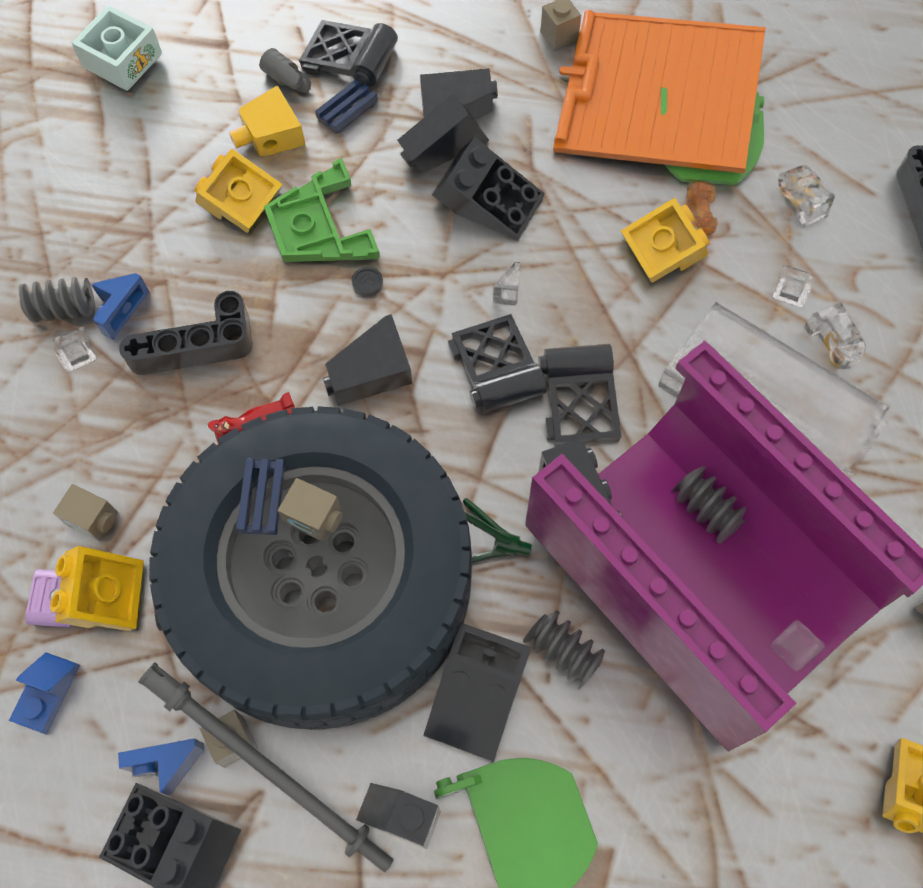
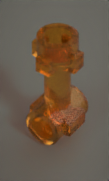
M695 181V183L688 185L686 194L687 201L697 205L698 216L694 217L693 226L697 230L702 228L706 236H709L716 231L718 225L717 218L713 217L709 207V203H713L715 200L716 187L707 182Z

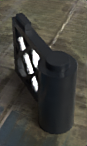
M321 20L299 62L303 71L319 74L321 70L352 76L354 80L361 82V86L365 84L373 86L376 84L398 41V35L392 27L384 23H377L371 29ZM326 31L337 33V35L331 38L322 39ZM355 36L361 37L359 41L350 45L346 41ZM343 43L344 47L330 53L328 48ZM323 50L326 53V55L321 58H312L314 54L321 52ZM347 55L351 57L347 65L335 62Z
M512 314L452 333V339L448 340V345L454 359L461 358L474 389L470 390L469 394L475 409L480 408L483 413H487L546 393V383L541 368L536 362L534 363ZM508 326L511 332L507 341L492 336L495 330ZM472 337L482 340L477 350L465 347L462 341ZM488 343L502 348L498 358L483 353ZM508 350L521 354L523 361L510 363L503 359ZM478 360L493 365L489 372L477 375L474 370Z
M597 344L544 349V355L538 356V365L543 375L546 376L551 417L545 418L547 439L554 438V445L565 444L582 438L583 442L621 439L611 345ZM593 384L607 385L608 396L601 404L586 393ZM581 385H586L583 389L578 387ZM569 387L578 395L569 406H566L557 398L556 388ZM581 398L596 408L587 421L572 410ZM608 401L610 411L604 407L608 403ZM558 407L564 411L560 416L558 412ZM601 412L611 420L612 431L599 432L590 423ZM567 414L582 425L576 434L561 435L560 422ZM585 429H587L589 432H591V433H583V434H582V432H583Z

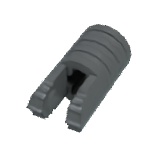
M270 48L261 56L259 62L260 69L280 85L289 86L301 93L311 90L312 82H310V79L298 70L297 65L293 61L285 57L277 49Z

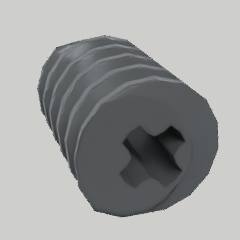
M72 277L71 287L67 286L63 278L59 279L58 288L56 289L51 280L45 282V290H42L40 283L37 281L33 282L32 291H29L25 283L19 285L21 309L25 316L33 323H38L42 319L52 321L55 317L59 320H64L67 318V315L71 318H77L80 313L82 316L89 317L94 311V295L88 278H85L84 285L81 286L78 279Z
M702 466L683 478L671 493L680 491L676 499L680 504L690 500L686 509L687 512L691 514L700 510L696 521L702 524L710 520L706 531L709 534L720 531L716 542L722 544L747 521L742 519L747 508L743 506L733 510L732 507L737 498L733 496L724 500L722 497L726 487L722 486L714 490L712 486L716 477L712 476L704 480L702 476L707 468Z
M558 610L550 615L544 614L532 626L524 637L523 642L528 643L536 639L533 651L536 653L547 648L544 657L547 663L559 658L556 671L561 672L569 667L567 680L572 682L581 677L578 689L580 690L601 665L605 650L602 648L592 654L591 649L594 642L592 639L580 644L582 631L579 629L569 634L568 630L571 624L569 620L558 625L556 623L560 614Z

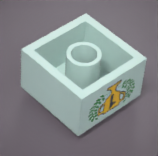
M109 5L72 42L73 48L84 69L126 91L134 85L162 54L153 27Z

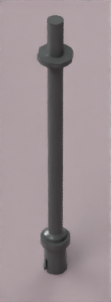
M156 662L139 679V684L145 686L166 703L164 708L169 712L172 709L183 711L347 842L345 855L350 857L358 851L383 872L389 869L393 858L366 838L370 831L366 824L356 830L191 698V692L188 690L190 686L186 682L180 684L160 668Z

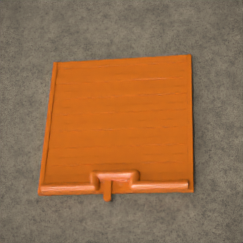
M586 10L581 23L572 67L562 66L559 69L561 75L570 76L554 139L553 152L745 174L766 27L599 13ZM661 87L667 88V112L664 115H661Z

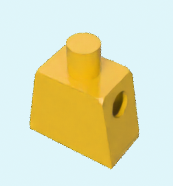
M278 86L240 107L238 112L242 127L229 132L236 149L252 143L258 155L262 157L306 145L302 126Z

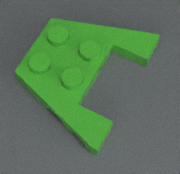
M342 158L332 163L333 167L324 173L319 171L312 175V180L299 189L295 186L264 206L283 262L380 258V252L371 229L339 238L325 202L324 194L352 186Z

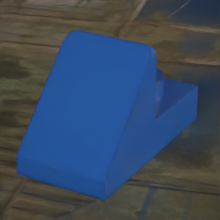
M133 273L93 283L92 287L105 302V304L98 308L93 321L104 336L114 340L149 294V290L141 275Z
M45 652L17 677L16 681L26 686L9 721L47 735L80 665Z
M193 738L119 752V769L132 772L133 777H141L155 774L156 767H158L160 793L171 795L203 753L204 744Z

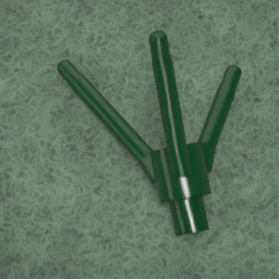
M468 498L463 499V503L480 518L478 519L465 512L467 521L495 538L493 550L473 555L472 564L490 558L504 557L505 554L514 556L517 553L526 557L529 556L532 548L531 543L521 541L520 536L511 534L500 527Z

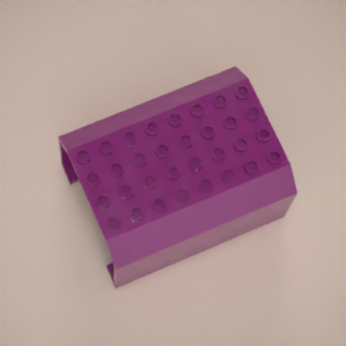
M704 340L676 364L675 369L685 380L675 404L647 435L598 473L600 480L605 479L610 487L612 494L610 502L612 506L562 453L532 477L525 526L729 752L766 733L797 703L788 693L849 636L902 595L908 598L923 586V549ZM702 466L707 468L702 476L704 480L712 476L716 477L712 486L714 490L722 486L726 487L722 497L724 500L733 496L737 498L732 507L733 510L743 506L747 508L742 518L744 521H747L722 544L716 542L720 531L712 534L706 531L710 520L699 524L696 519L700 510L691 514L688 513L686 509L690 500L680 504L676 500L680 491L671 493L683 478Z

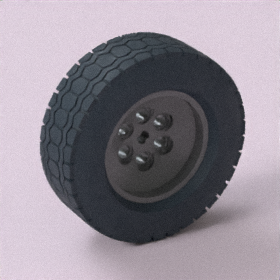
M313 406L291 408L292 413L288 414L287 409L267 414V420L263 421L261 417L242 424L243 430L238 431L235 428L218 439L219 445L213 442L197 456L200 462L196 463L193 461L179 477L182 483L176 482L166 499L168 506L163 505L156 523L158 531H154L150 549V554L153 557H149V580L152 583L150 584L153 606L156 610L155 613L171 648L191 674L213 693L235 709L260 721L274 725L309 730L339 728L363 722L372 717L374 718L402 703L431 678L449 654L459 625L464 623L470 599L472 577L470 531L462 502L449 476L424 446L415 438L412 440L411 435L395 425L390 427L389 422L370 414L366 418L365 413L344 408L343 412H341L339 407L318 406L317 411L314 410ZM246 458H254L255 461H261V458L269 459L270 462H276V459H284L285 473L281 503L296 478L337 496L343 516L334 533L329 532L324 542L318 539L313 544H305L303 540L308 534L284 524L279 515L277 535L239 533L237 531V522ZM255 471L248 525H253L259 471ZM274 471L268 472L262 525L268 526ZM343 541L354 543L352 549L344 553L338 552L336 550L337 546ZM282 558H293V562L288 568H277V564ZM324 566L326 572L322 576L315 577L313 570L316 567ZM358 573L363 576L358 585L348 586L345 584V580L350 574ZM292 590L301 591V597L295 603L289 604L284 602L288 592ZM327 598L336 600V605L331 611H319V605L323 600Z

